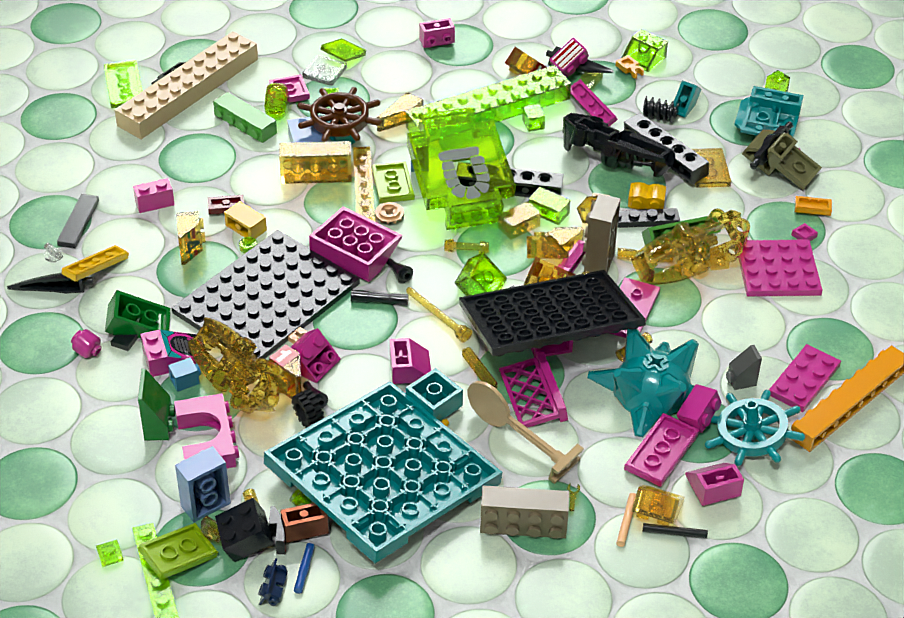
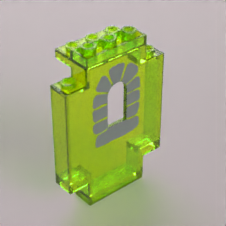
M472 107L420 114V131L407 133V148L426 211L444 208L446 212V230L499 222V218L503 216L504 204L502 199L514 197L516 184L494 120L476 122ZM470 160L477 181L476 184L471 187L460 184L453 162Z

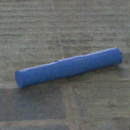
M312 543L306 544L294 587V592L298 594L302 593L315 548V545Z

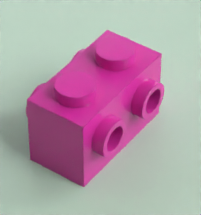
M451 18L419 23V40L423 48L455 43V26Z

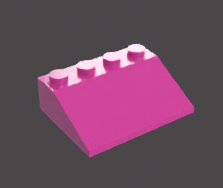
M343 206L309 235L310 250L346 271L370 282L382 270L401 241L402 235Z

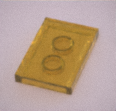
M722 148L692 149L709 161V175L696 182V188L731 186V179Z

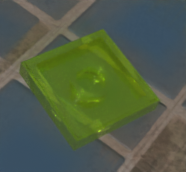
M342 38L322 44L320 49L344 62L366 56L367 51Z

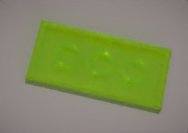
M137 60L104 64L111 109L118 108L143 91Z

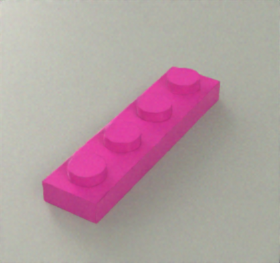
M581 79L567 89L570 95L590 116L602 118L608 126H611L618 120L616 115Z

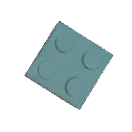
M434 368L406 387V394L439 421L463 406V389L437 368Z

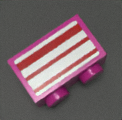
M573 37L549 60L552 67L566 79L576 71L580 64H584L587 61L589 54L587 49Z

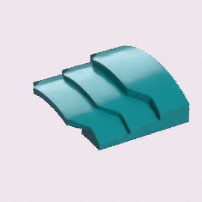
M753 86L751 96L741 100L734 125L742 133L758 135L762 130L776 131L780 125L785 126L790 121L793 123V127L789 130V135L794 138L804 95Z

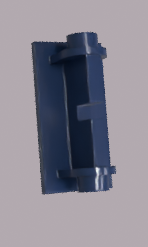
M275 558L271 566L267 565L264 570L263 577L266 579L265 583L261 584L258 595L261 596L259 605L265 600L270 605L276 606L281 600L283 588L280 586L284 585L288 571L286 566L276 565L277 558Z

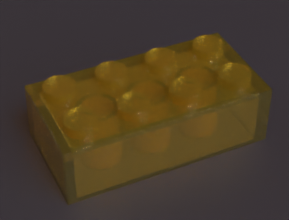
M351 141L279 143L281 184L352 182Z

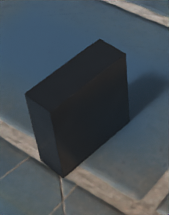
M137 334L115 335L110 341L111 346L129 351L138 337Z

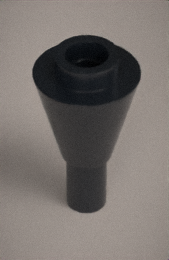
M391 258L386 262L392 268L400 283L408 282L412 278L413 269L410 266L396 263Z
M305 381L303 383L304 389L311 390L316 395V399L320 401L319 404L324 408L328 403V396L314 388L309 381Z

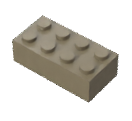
M598 194L596 201H592L591 213L588 212L586 216L588 226L586 227L584 237L587 240H585L583 251L586 254H584L582 259L584 273L605 270L608 273L615 255L620 198Z
M483 486L480 533L566 539L569 491Z

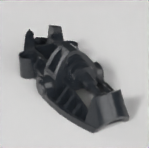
M570 113L563 117L562 133L564 148L567 152L571 150L572 145L584 147L586 144L601 150V162L606 166L614 169L620 165L623 168L628 167V169H632L634 166H649L654 172V177H661L675 162V151L628 129L620 132L609 127L600 117Z

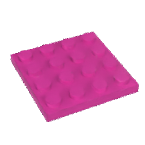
M810 240L736 241V249L747 297L822 296L823 289Z

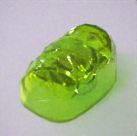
M270 83L265 92V113L276 119V121L284 118L289 109L288 89L283 83Z

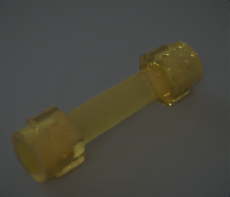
M454 239L445 240L444 251L454 252V249L479 251V254H485L489 252V242L464 243L454 242Z

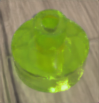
M298 488L289 499L295 506L301 503L305 505L312 502Z

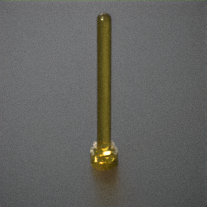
M412 287L406 289L408 295L454 330L457 339L461 342H466L470 339L472 330L469 327L458 325Z

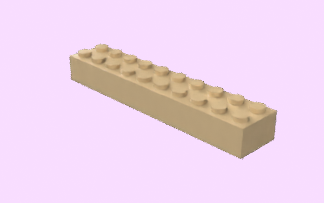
M232 31L116 108L117 126L137 138L143 139L257 61V43Z

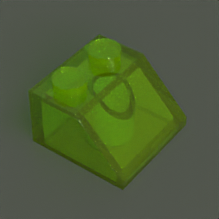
M641 29L632 36L621 58L629 55L639 63V66L644 71L649 72L667 57L668 41Z
M482 252L468 259L454 283L466 296L500 290L507 277Z

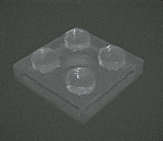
M317 54L302 72V76L311 81L333 86L347 69V63Z

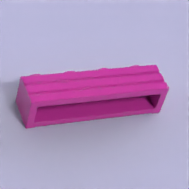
M578 240L577 243H574L561 264H558V276L566 277L568 271L571 273L575 271L582 261L584 254H586L583 251L584 241Z

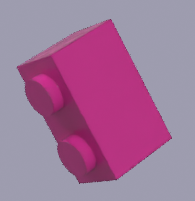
M168 178L133 186L135 203L139 213L175 205L173 189Z
M696 384L676 414L678 419L699 429V432L703 433L706 426L710 424L711 418L721 406L722 402L718 391Z

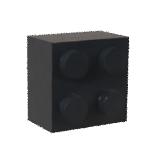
M254 498L215 516L222 548L234 562L273 544L265 510Z

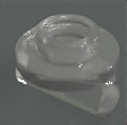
M50 243L45 244L44 248L46 251L44 257L47 261L57 262L63 258V251L60 248H56Z

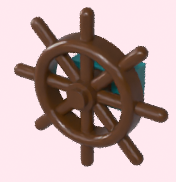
M352 87L348 93L334 92L329 94L324 88H320L319 93L321 97L316 99L312 105L302 102L297 104L299 109L310 111V120L300 122L298 128L304 129L313 126L318 132L323 134L322 142L325 143L330 139L336 149L345 147L360 140L361 137L358 132L363 130L367 124L382 125L380 119L369 117V109L379 106L381 102L378 99L365 102L362 98L355 95L357 92L356 87Z

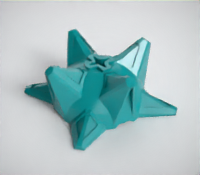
M627 329L624 362L620 367L589 371L587 378L613 391L614 396L631 414L634 436L644 437L663 413L670 415L678 412L694 388V385L691 384V374L699 343L691 339L671 350L668 342H661L653 349L638 329Z

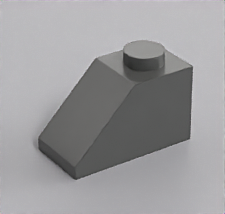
M750 345L729 363L726 378L734 390L757 386L762 357L755 345Z

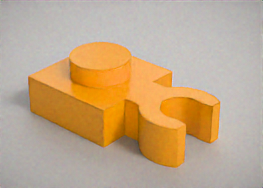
M629 55L616 60L615 66L625 74L630 72L631 76L635 79L638 73L642 76L644 75V69Z

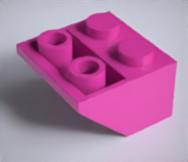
M316 328L306 332L291 346L300 355L289 362L288 366L293 372L317 383L341 358L321 331Z
M410 338L389 339L393 384L413 383L431 371L429 350Z
M720 463L685 473L702 506L741 496L744 478L735 464Z

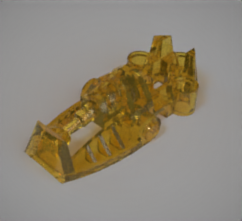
M713 209L707 216L704 224L690 227L688 222L677 224L672 231L657 237L640 249L631 258V261L640 280L651 285L673 283L701 275L708 271L710 268L708 261L716 258L718 260L723 258L728 263L737 260L749 238L750 223L746 219L741 218V213L735 210H729L725 213L721 209ZM712 217L717 218L719 222L714 221ZM737 227H740L743 232L739 231ZM725 228L731 240L710 248L718 244V238L714 234L709 236L707 234L710 231L716 232ZM729 249L733 250L735 254L730 253ZM664 251V254L656 258L653 256V254ZM675 258L677 264L655 274L654 268L658 266L657 262Z
M205 317L201 329L193 339L188 341L192 356L204 376L213 384L214 388L221 392H227L230 388L229 392L232 394L230 405L234 409L247 414L254 411H276L273 407L279 402V393L287 394L288 392L287 383L279 378V365L264 358L258 359L253 353L257 346L251 339L242 337L224 323ZM220 339H221L227 346H223V345L220 343ZM217 347L221 350L223 357L218 361L207 351ZM259 379L258 383L251 392L246 386L253 384L255 381Z

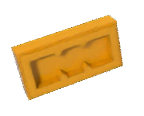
M796 196L795 212L831 216L832 199Z

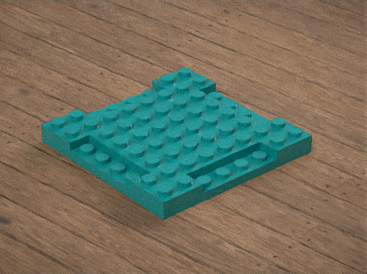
M391 381L264 451V465L290 488L295 485L341 526L347 532L346 538L375 564L407 544L409 536L464 501L468 500L471 503L481 497L483 486L500 485L503 473Z

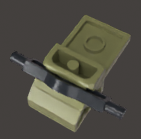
M788 121L785 126L780 125L776 131L762 130L742 153L752 162L750 164L751 169L755 170L758 167L769 176L776 168L800 189L804 190L822 167L795 146L798 141L789 135V130L793 127V123Z

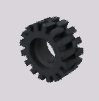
M306 389L291 398V402L294 405L293 410L296 411L295 415L298 416V420L302 422L303 427L307 428L324 418V411L321 410L322 406L319 404L320 401L316 399V395L311 390Z

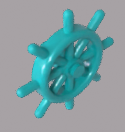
M767 389L763 391L761 398L737 400L732 393H727L726 399L730 405L719 416L713 415L710 422L718 424L719 436L706 441L705 447L710 449L723 444L727 449L737 454L734 460L736 466L742 465L745 456L756 457L767 454L775 463H779L781 456L776 450L783 445L786 438L798 441L805 439L804 433L788 430V417L800 413L801 409L799 406H794L783 410L777 404L768 401L771 392ZM763 413L769 415L768 417L762 419ZM739 415L743 421L733 418ZM776 422L779 424V428L768 426ZM727 426L738 429L728 432ZM764 434H769L773 436L767 439L764 436ZM745 435L743 441L736 439Z

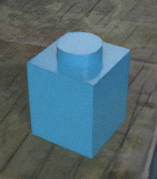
M191 358L168 365L170 380L177 392L200 384V368L198 364L193 363Z

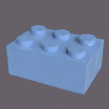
M213 446L175 465L180 504L193 523L231 504L226 462Z

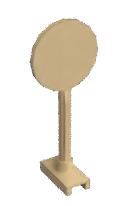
M476 381L470 384L467 389V397L470 405L483 421L496 427L509 424L556 463L552 467L548 478L552 483L558 482L580 461L581 458L578 455L584 448L578 443L564 455L547 444L522 423L515 420L510 415L508 403L495 387L483 381Z

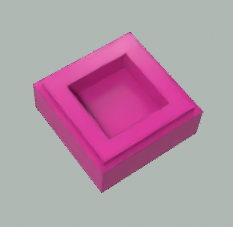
M804 223L793 229L791 235L797 240L812 241L817 238L818 232Z

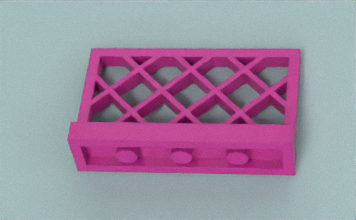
M544 351L536 352L535 358L499 368L516 418L525 427L528 428L558 418L560 422L568 420L565 403ZM532 365L536 367L532 373L525 370L526 367ZM512 371L516 372L514 378L505 375V373ZM521 375H524L529 378L526 382H522L518 380ZM533 379L541 381L538 387L530 384ZM514 385L522 387L519 393L511 390ZM526 389L535 391L531 397L524 395ZM539 393L546 395L544 401L535 398ZM519 399L528 401L524 407L517 405ZM532 403L540 406L537 411L529 409ZM544 408H548L553 411V413L547 415L542 414L541 412ZM525 413L533 416L530 420H522Z

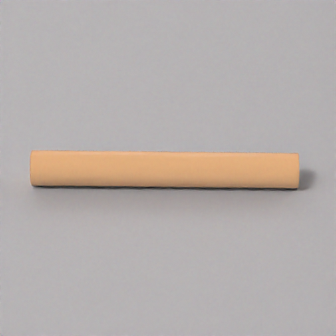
M630 493L616 542L620 547L625 546L637 500V494Z

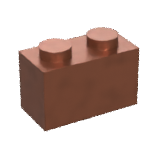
M315 503L280 510L286 543L329 533L328 516Z

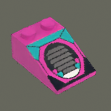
M155 330L140 334L148 370L153 377L168 374V365L187 358H191L193 363L198 364V366L209 364L200 335L167 330Z

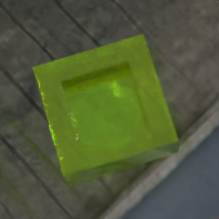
M117 539L96 545L102 567L124 561Z

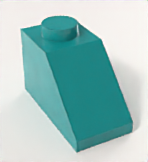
M683 80L674 99V106L676 107L680 102L678 115L686 118L696 105L702 89Z

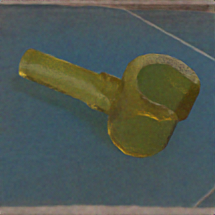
M569 483L566 488L570 495L569 511H574L575 499L580 491V485L577 484V491L573 492L570 490L571 483Z

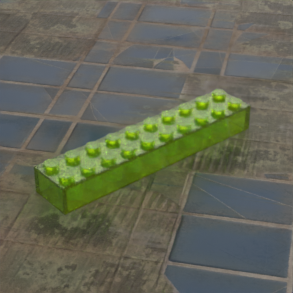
M555 65L406 110V128L418 143L430 144L569 100L571 82Z

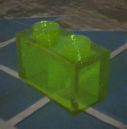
M539 187L529 198L528 212L560 225L570 214L571 200Z

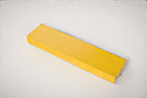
M114 245L63 267L62 274L76 282L128 259L129 252Z

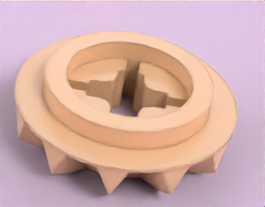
M393 202L380 204L375 210L376 219L380 220L381 223L387 222L389 224L393 222L396 224L397 221L402 220L404 209L399 204Z

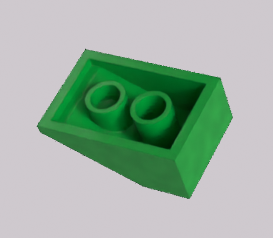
M116 290L108 304L105 332L112 335L137 334V337L141 338L140 334L155 330L169 331L171 308Z
M142 368L138 404L144 441L169 440L170 432L174 431V421L171 417L175 416V405L171 404L170 395L145 368Z

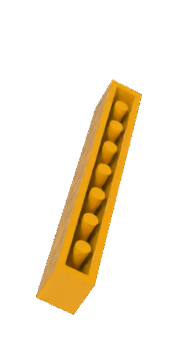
M891 345L886 350H882L874 360H869L863 369H858L852 378L846 379L841 387L834 389L825 400L821 399L814 409H809L803 418L797 419L792 424V431L805 434L803 441H793L811 452L904 374V353Z

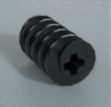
M646 96L643 104V116L647 117L650 113V118L653 119L656 115L657 120H660L663 116V121L666 122L670 118V122L673 123L677 118L680 102L675 107L674 101L670 105H668L667 100L661 104L660 98L657 102H654V97L648 101Z

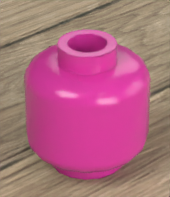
M88 329L77 331L71 339L72 349L84 358H90L92 355L97 356L101 351L100 337Z

